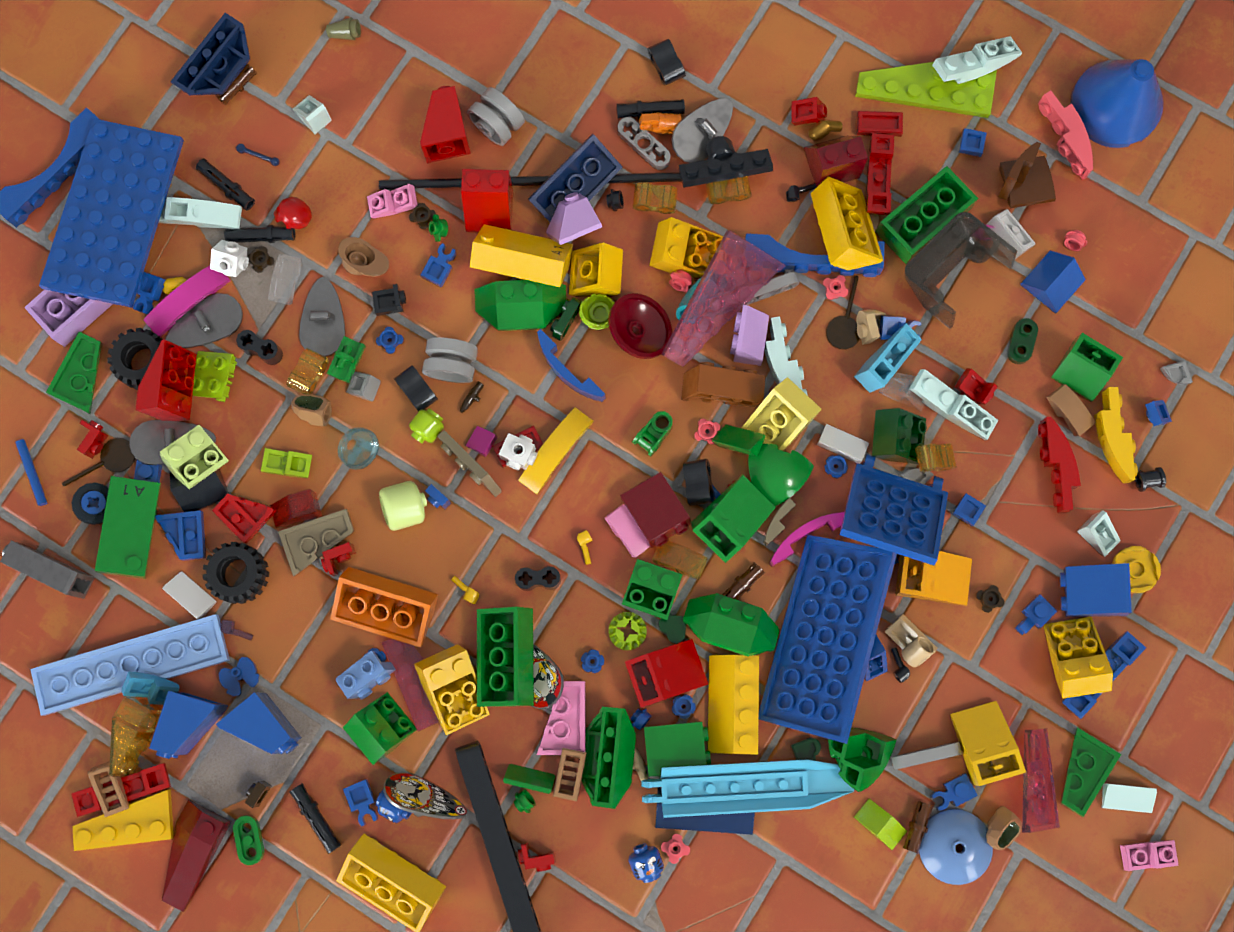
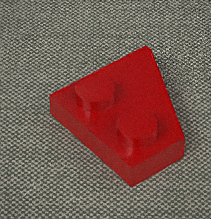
M226 494L212 511L243 543H248L278 510L234 494Z

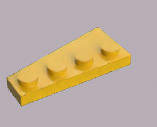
M171 789L129 804V809L105 817L103 814L74 825V851L173 839Z

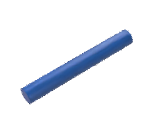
M25 439L18 440L15 443L38 506L46 505L48 502Z

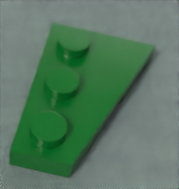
M78 332L46 393L91 414L102 343L84 333Z
M1077 727L1060 803L1079 816L1084 817L1122 754Z

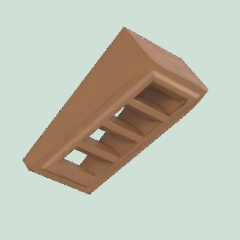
M562 748L553 797L572 801L578 800L587 752ZM566 755L580 758V762L567 761ZM564 766L576 767L578 772L564 770ZM563 775L576 777V782L562 779ZM561 784L574 786V791L560 788Z
M115 760L93 767L87 772L105 817L129 809V803ZM108 771L109 775L100 777L101 773ZM112 781V785L103 787V783ZM113 790L116 791V794L106 797L105 793ZM119 799L120 803L109 807V802Z

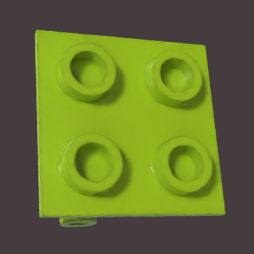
M198 351L193 396L216 398L217 401L225 402L226 398H229L230 387L226 385H232L228 378H234L232 374H234L235 366L237 365L234 354Z

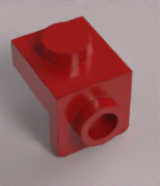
M970 368L965 369L954 386L962 395H966L976 404L983 405L993 398L994 392L998 387L995 383L986 382Z
M81 420L79 424L90 431L77 450L93 459L103 449V443L108 435L102 432L104 427L91 420L87 423Z
M528 842L522 843V849L518 850L520 865L524 864L525 870L536 868L537 872L550 870L551 865L556 863L554 852L530 857Z

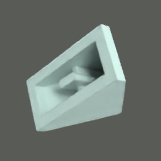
M310 95L293 108V111L314 134L332 121L326 107Z
M1103 510L1092 515L1077 530L1104 557L1121 541L1107 512Z

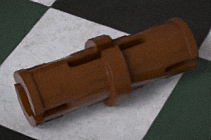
M247 63L225 93L215 94L216 97L227 105L239 91L242 92L244 90V86L257 72Z
M754 562L745 573L734 579L735 582L722 595L738 600L745 592L748 593L751 590L750 587L765 572Z
M918 801L913 820L908 825L910 829L903 846L904 849L919 853L924 833L928 831L926 827L934 806Z

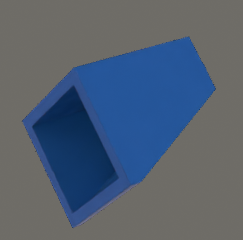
M1129 563L1068 566L1064 568V573H1060V587H1065V597H1061V611H1066V617L1127 616L1132 613Z
M168 691L149 749L156 750L157 756L168 759L171 757L178 758L179 755H187L224 714L228 705L185 692Z
M254 692L216 723L218 728L270 754H288L298 746L297 741L302 738L267 693Z

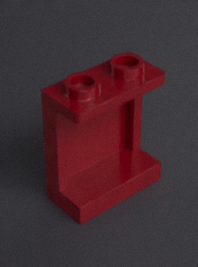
M661 472L620 495L623 504L629 510L651 548L663 546L669 541L668 538L675 534H683L691 525L690 516Z

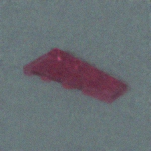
M392 638L382 642L389 662L396 669L394 671L395 677L417 731L419 732L440 723L422 687L414 665L423 660L421 654L414 645Z
M1047 728L1024 730V767L1026 773H1023L1022 833L1060 828Z

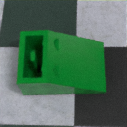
M742 474L691 522L692 531L726 563L744 547L776 507Z

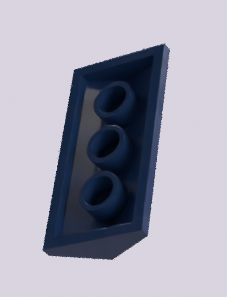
M592 134L528 200L550 223L558 203L565 200V196L571 193H580L590 201L623 167L598 138Z
M658 787V795H661V787ZM660 802L657 803L655 828L753 835L755 812L664 818L662 803Z

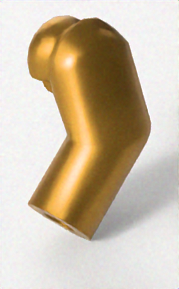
M821 120L809 130V137L812 140L819 141L830 132H840L843 127L842 122Z

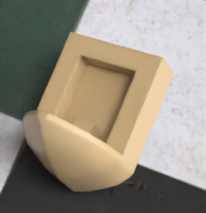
M872 309L858 312L856 318L857 334L861 338L862 345L871 344L880 337L876 319L881 318V315L886 316V313Z

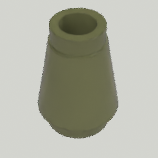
M351 17L327 24L326 32L329 38L356 40V38L361 36V26L358 19Z

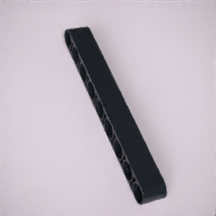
M477 740L455 748L457 760L512 931L541 932L480 742Z

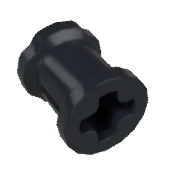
M1156 467L1155 470L1148 472L1138 471L1135 477L1137 489L1143 492L1146 491V488L1156 486L1164 488L1166 486V475L1162 467Z

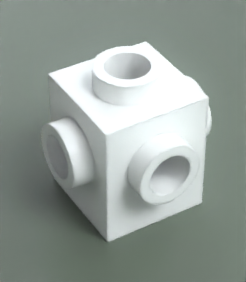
M221 240L211 249L210 269L233 277L246 270L249 263L247 247L240 246L236 242Z
M508 433L499 456L502 460L507 461V466L519 471L520 467L526 470L528 465L532 466L538 453L535 452L536 447L532 444V439L524 435L516 437Z

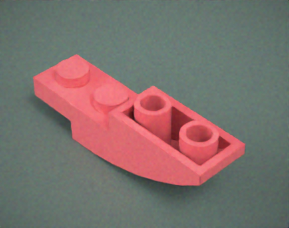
M1050 90L1042 96L1038 103L1040 112L1050 120L1054 131L1061 135L1060 140L1056 144L1059 153L1070 162L1073 172L1084 180L1093 170V155L1088 133L1074 106L1070 104L1064 108Z

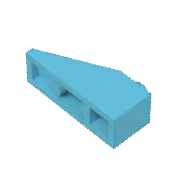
M905 323L864 363L854 377L869 393L885 387L922 339Z

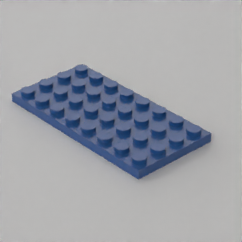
M93 118L39 283L42 289L130 308L133 307L184 142L182 137Z
M807 535L761 702L759 720L847 744L895 564L896 553L881 548Z

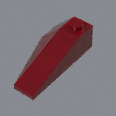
M192 800L187 801L176 822L162 896L163 902L182 912L185 911L232 821Z

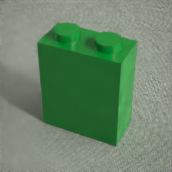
M702 722L644 727L649 777L661 776L662 767L711 765L710 751H705L704 741H709L707 726L703 727Z

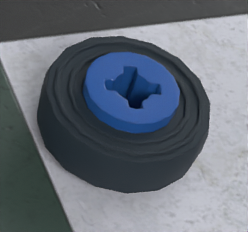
M96 482L87 483L78 488L71 502L72 510L76 517L86 524H102L109 488L104 484Z

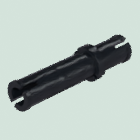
M684 99L654 102L638 100L636 103L616 104L617 118L637 117L640 119L642 114L657 112L685 114Z
M205 158L197 163L196 170L220 188L229 200H234L246 211L253 207L255 199L243 191L240 184L232 182ZM212 173H214L218 178H220V179L222 180V182H220L217 178H215V177L212 175ZM229 187L232 188L235 192H237V193L239 194V196H237L234 192H232V191L229 189Z
M268 225L263 228L225 229L224 237L225 241L236 243L260 241L275 243L282 240L294 241L296 232L293 228L287 229L286 227Z
M302 783L292 789L289 793L301 810L299 811L300 814L304 815L327 853L329 854L340 847L341 843L317 807V801H313L304 784Z

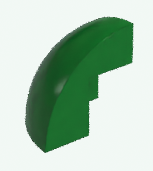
M762 444L757 457L748 456L751 483L774 506L783 503L793 496L808 480L814 467L802 454L794 450L791 453L778 450V445Z
M851 727L847 744L828 739L830 756L837 761L840 768L838 772L840 777L851 788L861 792L871 786L882 774L891 758L897 739L874 731Z

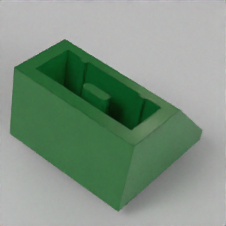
M1081 333L1074 339L1051 378L1062 385L1066 384L1072 391L1092 402L1112 377L1123 357L1086 334Z
M637 559L622 605L667 620L683 574Z
M388 692L355 713L343 727L372 765L391 753L417 730L416 726Z

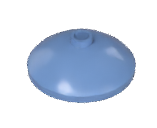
M948 809L938 812L928 820L926 827L928 831L924 833L919 855L923 865L931 875L948 884L963 885L975 881L984 874L991 862L993 848L987 843L986 833L988 829L978 817L964 810ZM961 843L963 846L962 852L957 853L955 847L957 844Z

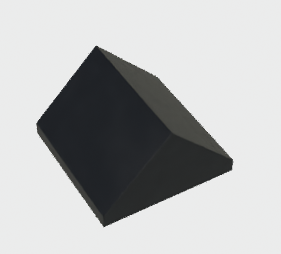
M217 469L190 489L169 472L170 490L184 512L199 511L220 502L226 494H229L220 469Z

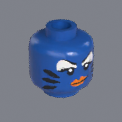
M383 790L376 800L378 813L394 823H398L404 818L408 819L412 814L393 806L386 799Z
M647 843L635 846L633 848L634 852L628 859L634 877L637 880H642L643 883L657 880L664 869V863L659 850L655 846H647Z

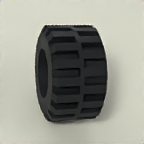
M136 328V332L128 329L126 330V335L120 333L118 335L120 339L118 341L113 340L111 343L114 347L113 349L109 348L108 354L111 357L107 358L108 363L112 365L109 368L115 374L114 376L138 390L163 340L151 330L146 329L144 331L142 328ZM150 349L151 358L149 363L142 369L132 370L131 363L134 355L140 350Z
M243 543L221 544V549L216 547L212 550L214 555L207 556L206 560L209 563L208 565H203V570H206V574H202L203 580L207 581L205 586L211 590V594L220 600L233 604H244L247 600L253 601L256 599V594L261 595L263 592L261 590L262 586L266 587L268 583L265 581V577H269V571H266L268 564L263 560L264 556L257 552L258 550ZM243 560L247 566V576L241 584L231 587L226 582V569L232 562Z

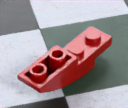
M1045 417L1038 425V436L1042 438L1040 459L1044 461V467H1053L1054 469L1051 471V481L1055 484L1053 505L1057 507V513H1068L1073 510L1072 490L1081 486L1079 470L1074 453L1065 434L1052 417Z

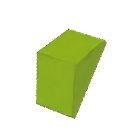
M868 799L854 816L859 823L891 850L907 833V830L892 815L871 799Z

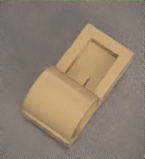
M904 614L885 630V633L903 649L902 657L912 667L920 666L938 649Z

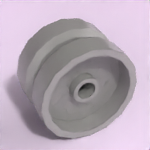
M489 87L480 96L482 103L475 102L467 110V115L487 138L497 145L503 146L512 137L510 130L516 132L525 123V119L519 109L505 95L495 88Z
M435 337L427 340L425 352L430 357L423 362L422 373L424 375L453 383H470L473 381L475 369L471 363L476 361L478 348L475 345L451 338Z

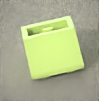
M200 425L160 451L162 462L188 489L229 462Z

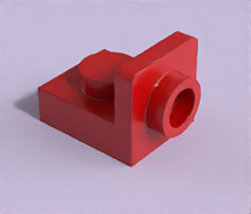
M818 97L791 101L792 124L797 126L825 120L827 117L826 105Z
M348 542L322 552L324 558L321 559V563L326 573L329 572L332 576L338 575L334 561L342 563L350 560V555L356 554L354 545Z

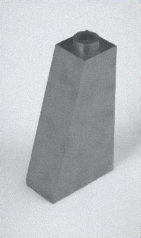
M12 540L2 551L1 563L66 595L84 599L95 577Z

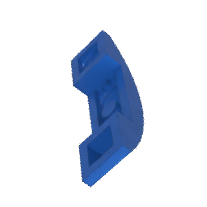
M541 329L537 331L544 357L554 373L567 386L579 394L603 402L606 399L605 393L590 378L581 383L554 356L558 351L557 345Z
M1128 631L1122 634L1105 650L1113 672L1112 682L1127 665L1130 666L1146 649ZM1102 693L1064 698L1062 703L1079 719H1082L1095 705L1096 699Z

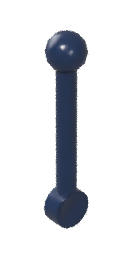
M238 144L236 147L240 154L248 153L271 162L273 166H278L280 163L277 157L270 158L247 149L244 144Z

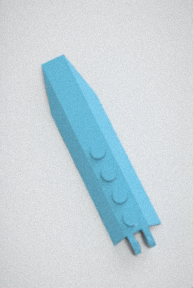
M808 759L662 767L660 779L641 781V787H661V795H643L642 802H661L664 818L811 809L852 793L854 789L838 774L840 771L838 764Z

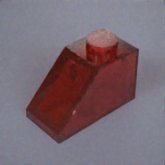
M311 489L287 495L270 505L278 510L273 515L275 528L322 516L317 495Z

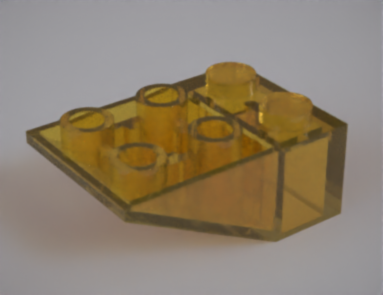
M124 696L112 717L110 776H128L137 769L139 756L151 744L152 739L150 737L156 729L162 711L160 707L149 704L147 700L141 697Z

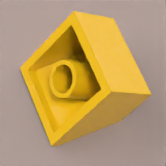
M603 242L572 251L569 295L590 297L595 293L596 295L605 294L609 297L620 294L623 249Z

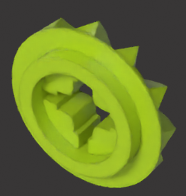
M633 612L618 614L609 625V637L612 643L622 650L636 649L646 638V624L639 615ZM629 621H631V629L637 632L638 635L629 634L626 641H624V632L617 628L626 627Z

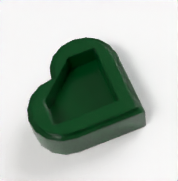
M669 615L667 620H659V629L667 634V638L671 643H681L685 638L686 624L683 622L684 616Z
M807 738L790 745L796 760L808 759L816 761L815 756L821 750V745L815 738Z

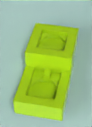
M265 448L261 472L308 478L312 455Z

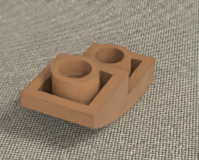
M1066 384L1061 385L1047 396L1057 417L1065 419L1073 436H1081L1096 423L1083 402Z

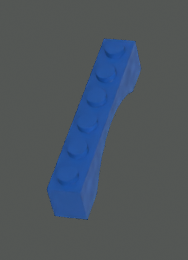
M87 107L70 123L66 144L58 158L49 168L29 181L5 186L0 191V214L16 228L24 223L36 208L41 207L45 199L52 192L57 191L69 176L75 174L93 118L99 119Z
M746 233L743 267H748L749 270L753 271L768 268L774 272L794 270L796 273H807L808 271H817L821 275L837 272L843 276L863 274L865 277H876L881 274L884 268L885 241H878L883 257L881 263L845 270L831 265L828 255L800 253L778 243L770 235Z

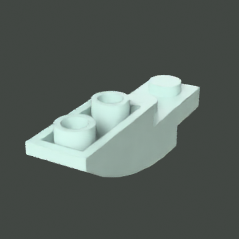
M1009 36L975 44L972 51L937 58L933 63V67L943 82L955 80L960 84L1001 68L1021 56L1022 51L1012 37Z
M167 197L159 223L195 225L204 228L240 229L242 207L207 200Z
M780 316L773 317L769 322L772 341H766L764 348L766 360L773 378L778 385L788 377L807 395V390L802 389L801 380H804L802 366L798 367L797 360L788 361V359H791L789 345L785 346L784 337H787L786 325L781 323Z
M920 369L909 390L922 398L921 402L930 409L984 440H988L998 422V419L966 395H959L926 369Z

